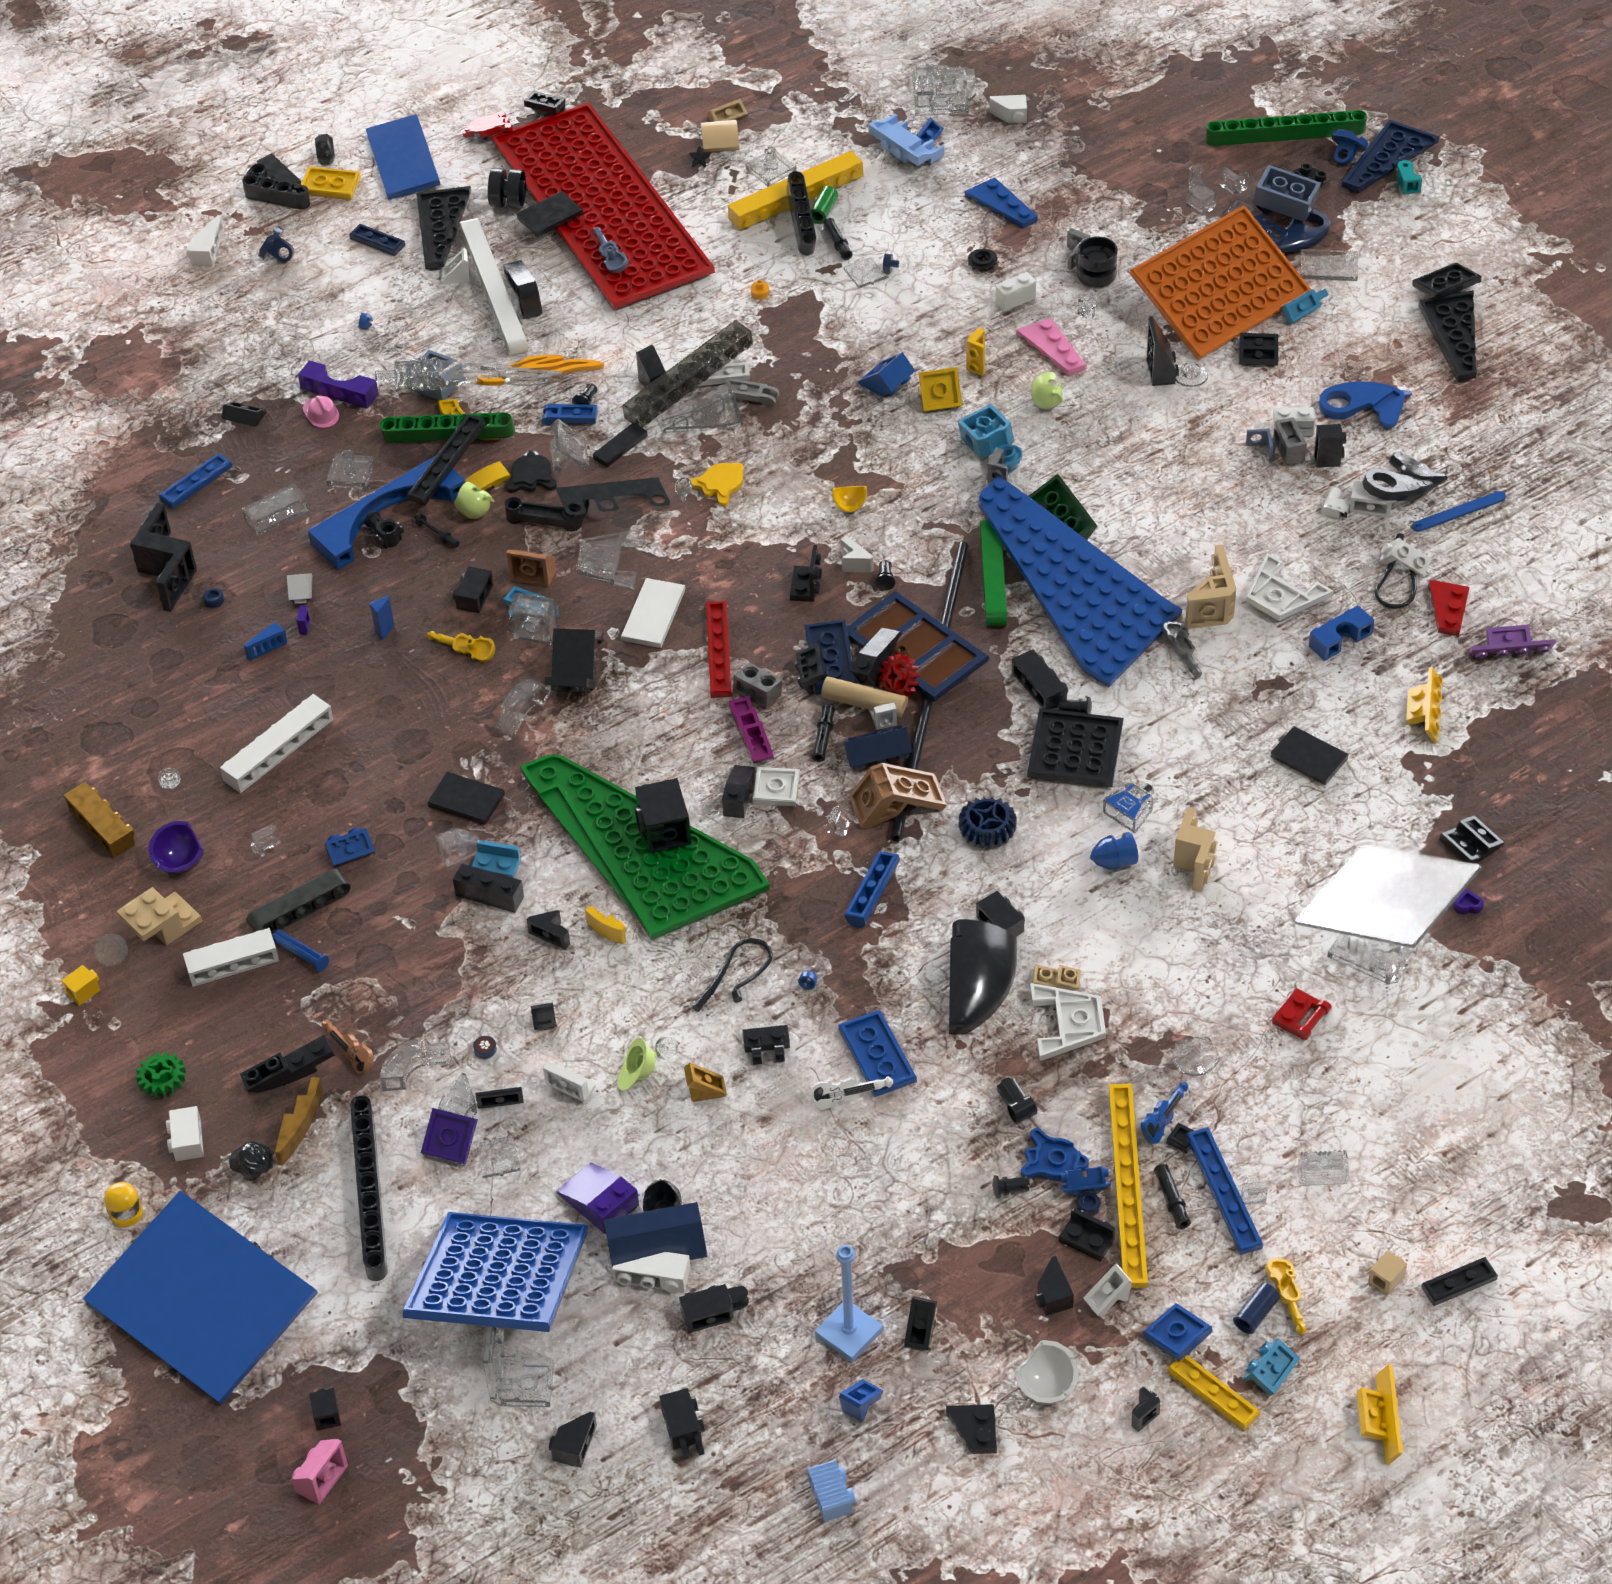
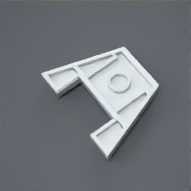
M1267 553L1246 596V602L1274 619L1281 621L1333 597L1334 591L1316 582L1304 593L1275 576L1283 568L1284 563Z
M1030 983L1032 1006L1055 1005L1059 1037L1037 1038L1040 1061L1106 1038L1101 996Z

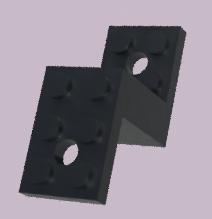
M157 502L154 508L149 511L145 522L140 525L135 537L131 539L130 548L133 552L137 571L158 576L156 586L158 587L163 610L171 612L197 571L190 541L169 537L171 529L165 505Z
M553 628L551 677H545V685L550 686V690L557 692H569V688H571V691L590 693V689H596L598 641H603L604 633L589 629Z

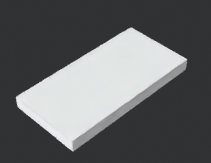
M646 578L621 635L622 641L661 648L685 592V585Z

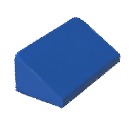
M930 117L916 136L921 139V145L931 139L935 142L944 128Z
M388 595L370 603L374 629L381 640L394 627Z

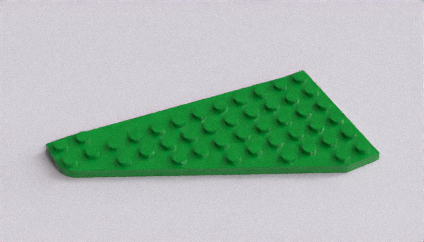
M550 754L520 766L521 772L530 787L641 923L651 940L770 890L769 882L753 859L690 826L692 845L649 854L645 837L642 838L640 836L635 815V808H637L636 796L564 756Z

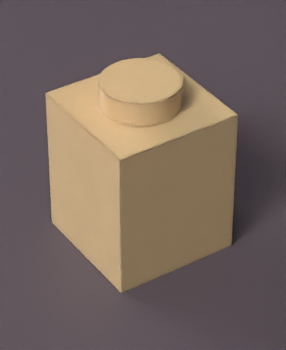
M1387 1250L1370 1269L1368 1282L1386 1295H1389L1405 1277L1407 1263L1400 1256L1394 1255Z

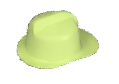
M642 1038L635 1039L628 1048L625 1061L617 1079L618 1088L622 1091L631 1088L637 1080L648 1078L654 1070L657 1054L655 1051L647 1048V1044Z

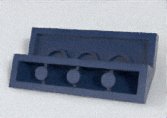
M697 1202L603 1220L612 1268L618 1264L663 1252L689 1255L690 1260L708 1257Z

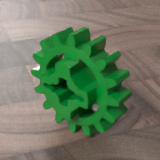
M165 1051L161 1056L159 1052H156L153 1058L148 1055V1061H140L141 1067L136 1068L137 1075L135 1078L141 1091L144 1090L147 1096L153 1093L154 1098H157L158 1094L161 1093L163 1097H166V1092L169 1091L174 1094V1088H182L181 1082L186 1081V1069L182 1059H177L175 1053L169 1056L168 1051Z

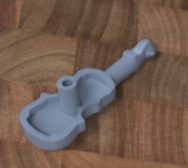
M595 227L593 234L597 236L601 244L599 251L603 258L606 259L604 265L610 273L622 272L629 264L625 253H620L614 241L608 242L601 232V228Z

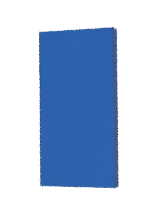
M881 1010L838 1024V1029L866 1082L883 1080L888 1076L893 1079L891 1087L884 1086L881 1089L872 1090L871 1092L874 1097L917 1082V1077Z

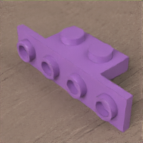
M1529 625L1487 628L1488 645L1472 646L1468 651V656L1484 658L1489 654L1506 656L1512 652L1523 655L1535 650L1538 653H1545L1553 648L1556 641L1555 639L1531 641Z

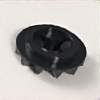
M977 249L968 255V265L972 269H978L979 272L981 270L988 271L989 268L994 269L998 260L996 253L989 249Z

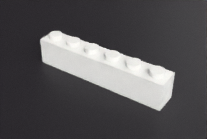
M312 694L248 746L241 749L234 757L226 761L220 767L223 781L239 793L245 791L333 721L331 706Z

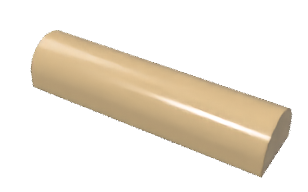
M828 676L825 678L822 687V698L873 711L874 707L895 703L897 717L900 718L908 704L907 696Z

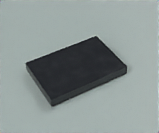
M561 191L516 213L523 225L535 236L539 237L583 215V209Z
M1455 262L1412 280V286L1439 300L1480 283L1482 276Z
M1293 726L1271 751L1270 757L1326 785L1348 760L1349 754Z
M446 772L428 800V807L486 825L504 797L505 792L504 789Z

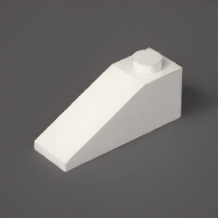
M217 215L191 239L190 245L186 249V255L190 258L191 265L213 266L224 232L221 215Z

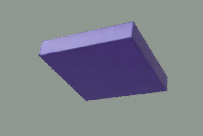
M432 1108L420 1153L466 1165L478 1119Z

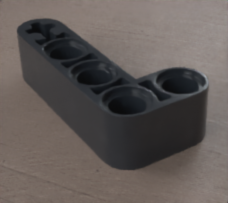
M264 164L252 165L242 179L245 197L248 199L295 209H306L311 204L308 187L268 178Z
M518 260L503 264L505 277L518 297L523 318L542 314L537 283L523 261Z

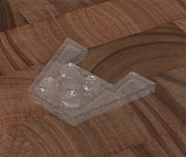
M645 528L582 539L576 567L577 574L635 591L637 572L618 571L623 547L643 548Z

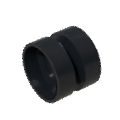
M492 168L488 178V202L490 207L503 208L507 199L509 208L522 209L527 194L525 171L511 169L507 178L505 169Z
M1100 236L1089 237L1083 240L1078 246V279L1083 284L1091 287H1103L1111 284L1117 275V245L1112 240Z

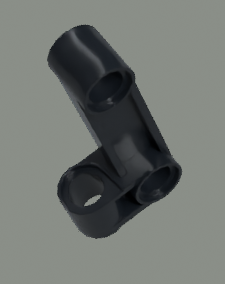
M517 497L508 498L504 505L506 519L509 523L517 524L522 521L564 527L567 531L574 532L582 526L584 517L588 512L589 500H582L586 513L578 515L567 514L564 507L523 502ZM570 504L568 506L572 512H579L581 510L578 504Z

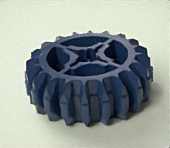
M983 796L979 800L975 797L974 802L968 801L967 805L963 806L959 815L958 827L962 837L966 838L967 843L972 842L974 847L979 844L982 849L985 846H989L992 849L993 845L1000 847L1002 842L1008 843L1009 838H1013L1014 832L1017 829V816L1014 813L1013 807H1010L1008 802L1003 803L1001 798L994 800L993 796L990 799H986Z

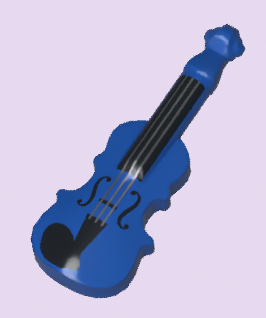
M1180 1082L1177 1089L1173 1091L1169 1101H1158L1156 1107L1153 1108V1114L1147 1113L1146 1117L1142 1120L1141 1131L1148 1143L1157 1144L1162 1136H1164L1165 1126L1169 1125V1122L1174 1117L1173 1110L1181 1098L1184 1097V1092L1188 1089L1187 1082Z

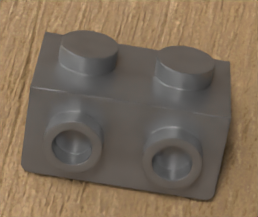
M996 448L993 455H989L987 460V485L997 476L1008 482V466L1004 465V450Z

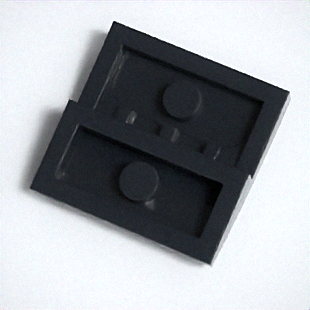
M1240 333L1239 364L1278 365V334Z
M1475 815L1460 820L1456 828L1441 833L1439 838L1468 867L1490 856L1504 844V841Z

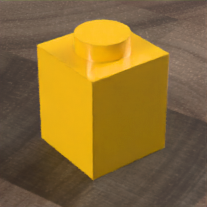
M81 965L61 980L65 993L79 1006L100 991L98 975L92 969L89 971L84 965Z

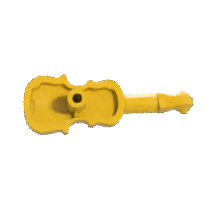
M430 631L427 634L428 640H436L439 643L451 645L455 652L463 653L464 655L470 654L473 660L476 659L480 662L489 661L495 653V644L490 638L480 636L478 639H473L471 635L467 636L464 633H460L453 638L440 633L436 634L434 631Z
M1271 1259L1265 1266L1269 1280L1275 1283L1276 1290L1280 1294L1279 1300L1286 1304L1292 1323L1296 1326V1332L1299 1335H1304L1307 1329L1303 1323V1316L1300 1315L1296 1305L1302 1294L1298 1289L1299 1286L1294 1282V1279L1297 1277L1294 1267L1288 1260Z

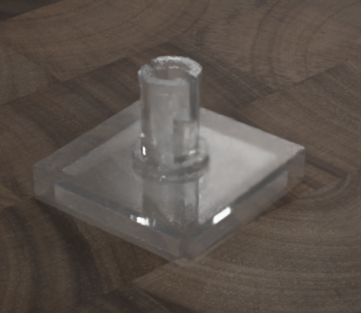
M767 147L768 149L764 150V154L745 164L746 170L767 187L786 178L789 173L797 171L796 165L780 154L774 147Z
M344 450L342 454L335 453L326 479L327 486L366 489L374 464V457L353 455L351 450Z

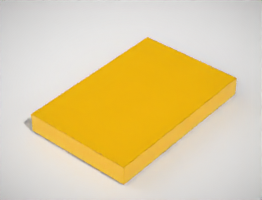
M308 166L301 185L308 187L309 196L352 200L361 178V172Z

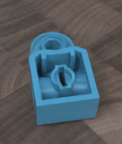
M992 404L957 421L961 439L980 458L993 455L995 449L999 448L1004 450V465L1008 466V472H1012L1018 467L1023 451L1020 447L1012 445L1014 436L1011 422Z

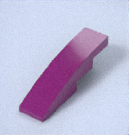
M746 696L730 700V710L753 764L773 759L774 755L762 721L760 722L750 697Z

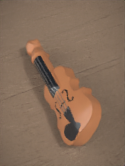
M328 1019L322 1021L323 1029H326L327 1034L339 1044L341 1054L349 1058L352 1068L358 1074H366L373 1062L372 1050L365 1043L359 1044L358 1039L353 1034H345L343 1036Z

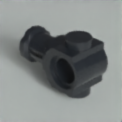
M375 511L367 514L364 524L373 529L375 541L379 546L387 549L396 546L402 540L401 534L404 533V529L399 522L396 523L393 519H382L380 514Z

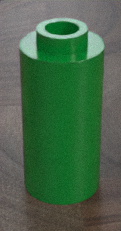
M825 186L820 191L811 208L813 222L822 224L827 219L838 199V192L833 187Z

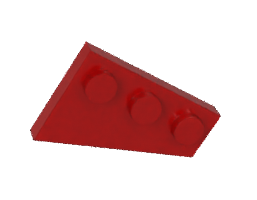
M1429 580L1428 588L1431 592V602L1435 610L1434 615L1438 633L1459 636L1470 587Z

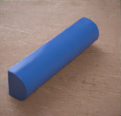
M882 851L877 853L844 914L846 921L850 925L857 928H863L866 925L900 862L899 854Z

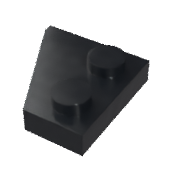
M994 1404L946 1406V1415L952 1419L957 1432L966 1441V1446L971 1454L997 1453Z

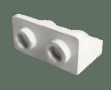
M547 1062L543 1067L545 1084L580 1101L585 1102L596 1087L595 1082L567 1070L561 1065Z

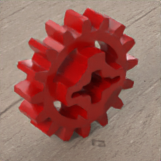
M902 654L888 656V661H883L884 669H879L882 676L878 677V680L883 682L880 688H885L884 691L910 698V693L916 692L914 685H919L916 681V678L920 677V674H916V670L919 667L913 666L915 660L909 659L908 655Z

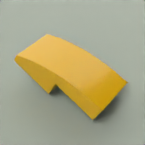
M499 461L475 472L465 481L485 491L492 485L495 488L510 478L511 475Z
M592 905L585 909L586 922L592 929L612 941L621 944L626 942L625 932L627 929L621 920L618 921L613 915L606 918L601 911H597Z

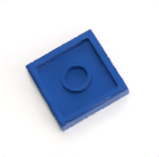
M1175 1303L1143 1331V1338L1180 1362L1213 1331L1212 1326Z

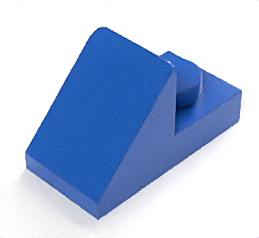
M862 1379L840 1393L841 1409L844 1413L863 1422L869 1406L881 1399L883 1390Z

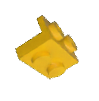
M978 327L973 334L969 335L966 341V370L983 376L985 374V330Z

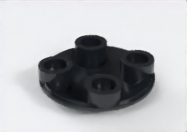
M1302 164L1301 168L1291 172L1320 182V188L1326 183V172L1312 168L1310 164Z

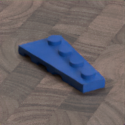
M995 177L965 191L966 198H973L977 200V204L988 206L991 208V212L1004 215V219L1022 229L1038 222V216Z

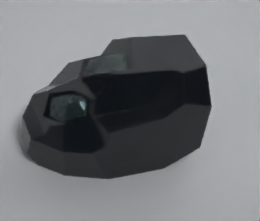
M320 134L315 138L317 161L322 165H330L335 159L333 137L329 134Z

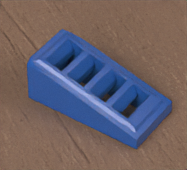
M275 622L244 644L246 658L251 661L287 643L285 630Z

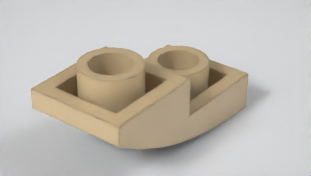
M1035 964L1031 983L1078 991L1081 970L1059 965L1056 970Z

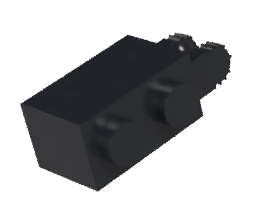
M688 1388L660 1395L661 1411L673 1450L680 1448L683 1459L686 1460L690 1458L687 1446L695 1444L698 1455H704L701 1433L705 1432L702 1418H697L695 1411H699L695 1396H690Z

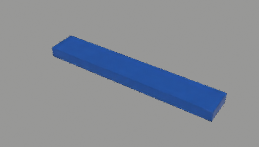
M1209 1127L1188 1132L1186 1134L1187 1141L1239 1254L1243 1255L1263 1249L1261 1238Z

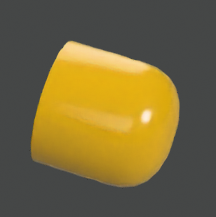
M118 1182L111 1185L105 1191V1207L110 1220L120 1228H127L141 1220L143 1208L138 1193L131 1184ZM136 1202L139 1203V1211L131 1219L118 1221L111 1213V1211H126L133 1207Z

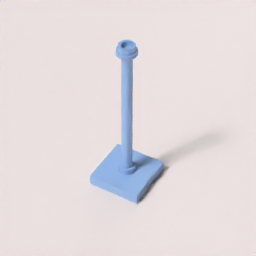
M842 1245L836 1252V1258L841 1263L843 1302L815 1330V1336L853 1363L884 1330V1326L853 1304L851 1262L855 1259V1251L849 1245Z

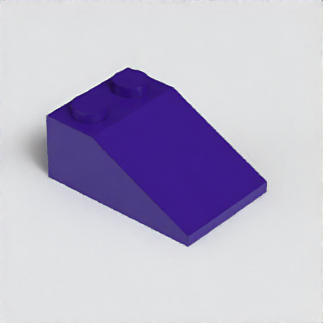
M591 1162L556 1191L560 1197L604 1234L606 1232L603 1220L629 1215L639 1206L638 1191L622 1176Z

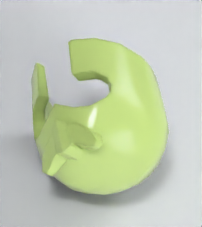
M1053 372L1043 373L1032 382L1031 397L1039 408L1052 409L1060 402H1063L1061 379H1059L1058 386H1053L1048 382L1056 380L1055 373Z
M466 482L459 490L455 500V507L467 518L479 519L488 512L490 502L495 500L487 491L485 492L476 485Z

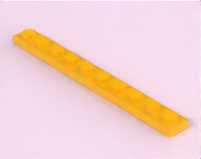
M1109 1084L1122 1270L1132 1281L1131 1288H1148L1132 1084Z

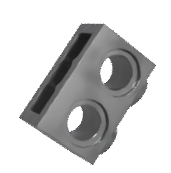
M1294 417L1275 421L1273 438H1275L1276 446L1285 464L1305 461L1307 444Z
M748 662L734 674L733 691L744 697L749 696L751 701L768 708L782 694V679Z

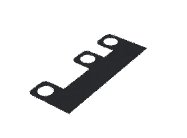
M658 477L555 488L566 513L569 515L585 514L586 509L582 500L594 499L599 510L603 512L619 509L614 498L618 496L646 494L653 506L670 504V500ZM654 495H661L665 498V501L663 503H656L652 497ZM604 500L611 501L613 507L606 509L601 506V502ZM570 504H578L581 510L579 512H572L568 506Z

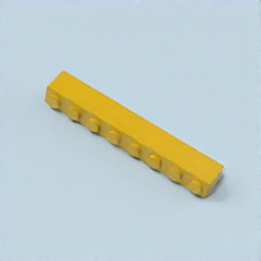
M850 150L801 172L805 178L809 200L817 197L825 186H831L835 189L862 177L863 161ZM788 178L728 204V219L741 231L790 209L786 191Z

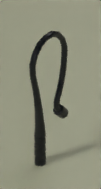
M1398 533L1396 535V539L1404 540V534ZM1397 560L1388 564L1384 575L1374 591L1375 597L1380 604L1394 609L1409 605L1414 600L1417 589L1415 572L1409 569L1412 578V592L1406 602L1390 604L1383 601L1379 596V589L1387 579Z
M756 938L743 939L735 943L722 969L692 1008L696 1012H700L704 1004L707 1003V1000L711 998V995H713L723 979L739 946L746 943H758L767 949L768 959L758 971L734 987L732 992L733 1001L735 1003L741 1002L742 996L739 988L757 978L770 965L773 957L771 947L765 941Z

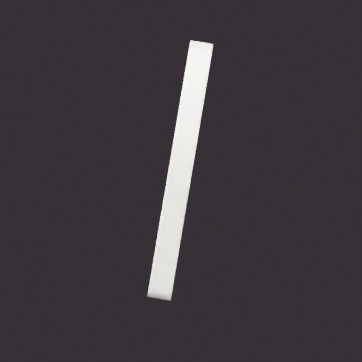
M478 218L459 222L462 237L509 356L528 352L526 337Z

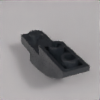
M322 1035L285 1056L279 1052L240 1073V1076L248 1093L270 1090L317 1072L316 1066L335 1055L325 1035Z

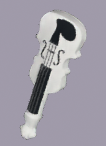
M888 1076L883 1080H874L861 1084L854 1078L840 1080L837 1084L831 1083L829 1079L826 1082H817L812 1088L813 1102L820 1110H826L831 1107L835 1108L836 1103L840 1101L857 1100L862 1092L881 1089L884 1086L889 1088L893 1084V1079Z

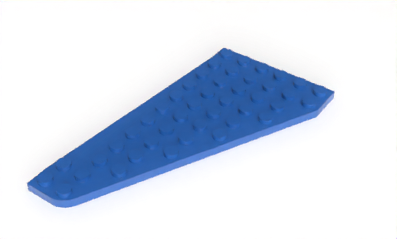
M997 476L981 491L979 495L980 510L1082 671L1107 687H1110L1163 634L1162 627L1166 622H1174L1182 614V608L1165 599L1011 483Z

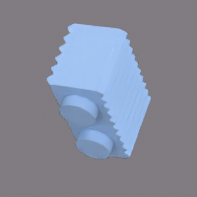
M837 1460L807 1468L808 1480L823 1520L827 1522L833 1518L836 1519L837 1517L851 1514L853 1512L852 1503H855L856 1500L852 1488L847 1489L845 1484L847 1475L844 1467H839Z

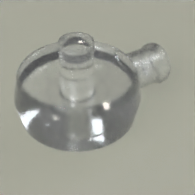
M685 477L679 478L675 483V491L680 495L681 502H686V496L693 487L691 480Z

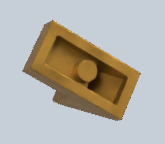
M690 1062L684 1066L687 1086H689L693 1102L721 1098L727 1095L722 1075Z

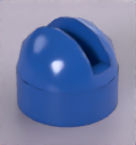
M361 312L359 327H371L372 316Z
M803 971L798 979L799 985L806 990L813 989L817 983V974L814 971Z

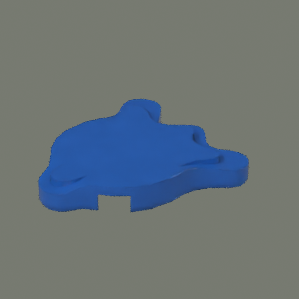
M1039 1128L1031 1130L1030 1139L1036 1148H1027L1025 1150V1157L1028 1163L1021 1169L1022 1177L1028 1176V1179L1042 1177L1052 1181H1061L1060 1173H1064L1065 1170L1082 1169L1083 1172L1089 1167V1159L1074 1147L1073 1142L1063 1138L1050 1137Z

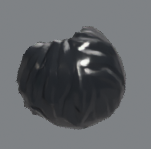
M255 1141L247 1142L231 1153L229 1167L232 1171L242 1174L246 1180L256 1179L273 1168L272 1153L269 1147Z

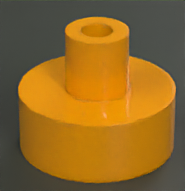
M757 280L751 285V296L754 299L763 300L769 296V285L763 282V280Z

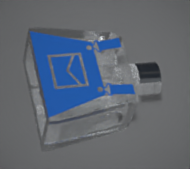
M1127 783L1103 799V813L1133 833H1136L1153 810L1152 795L1154 794V788L1148 783L1144 784L1141 788L1133 783Z

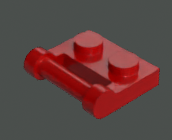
M1296 988L1274 1015L1272 1023L1303 1040H1307L1312 1034L1311 1030L1324 1014L1329 1013L1332 1006L1328 1001L1319 1000ZM1312 1008L1315 1009V1012L1304 1025L1299 1026Z

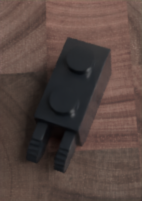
M726 1284L680 1296V1310L688 1334L730 1322L734 1317L733 1311L748 1305V1289L742 1285L727 1289Z

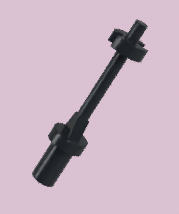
M420 514V517L418 515L414 516L416 519L415 523L418 526H422V524L439 535L441 542L448 543L454 548L459 546L460 542L453 538L451 533L439 531L426 522L427 517Z

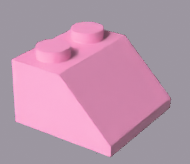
M339 1439L321 1440L315 1448L313 1447L309 1451L305 1462L292 1475L291 1481L296 1493L318 1505L321 1504L348 1467L342 1441Z

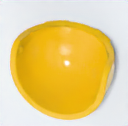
M867 486L833 488L832 494L836 506L845 512L857 511L866 501Z

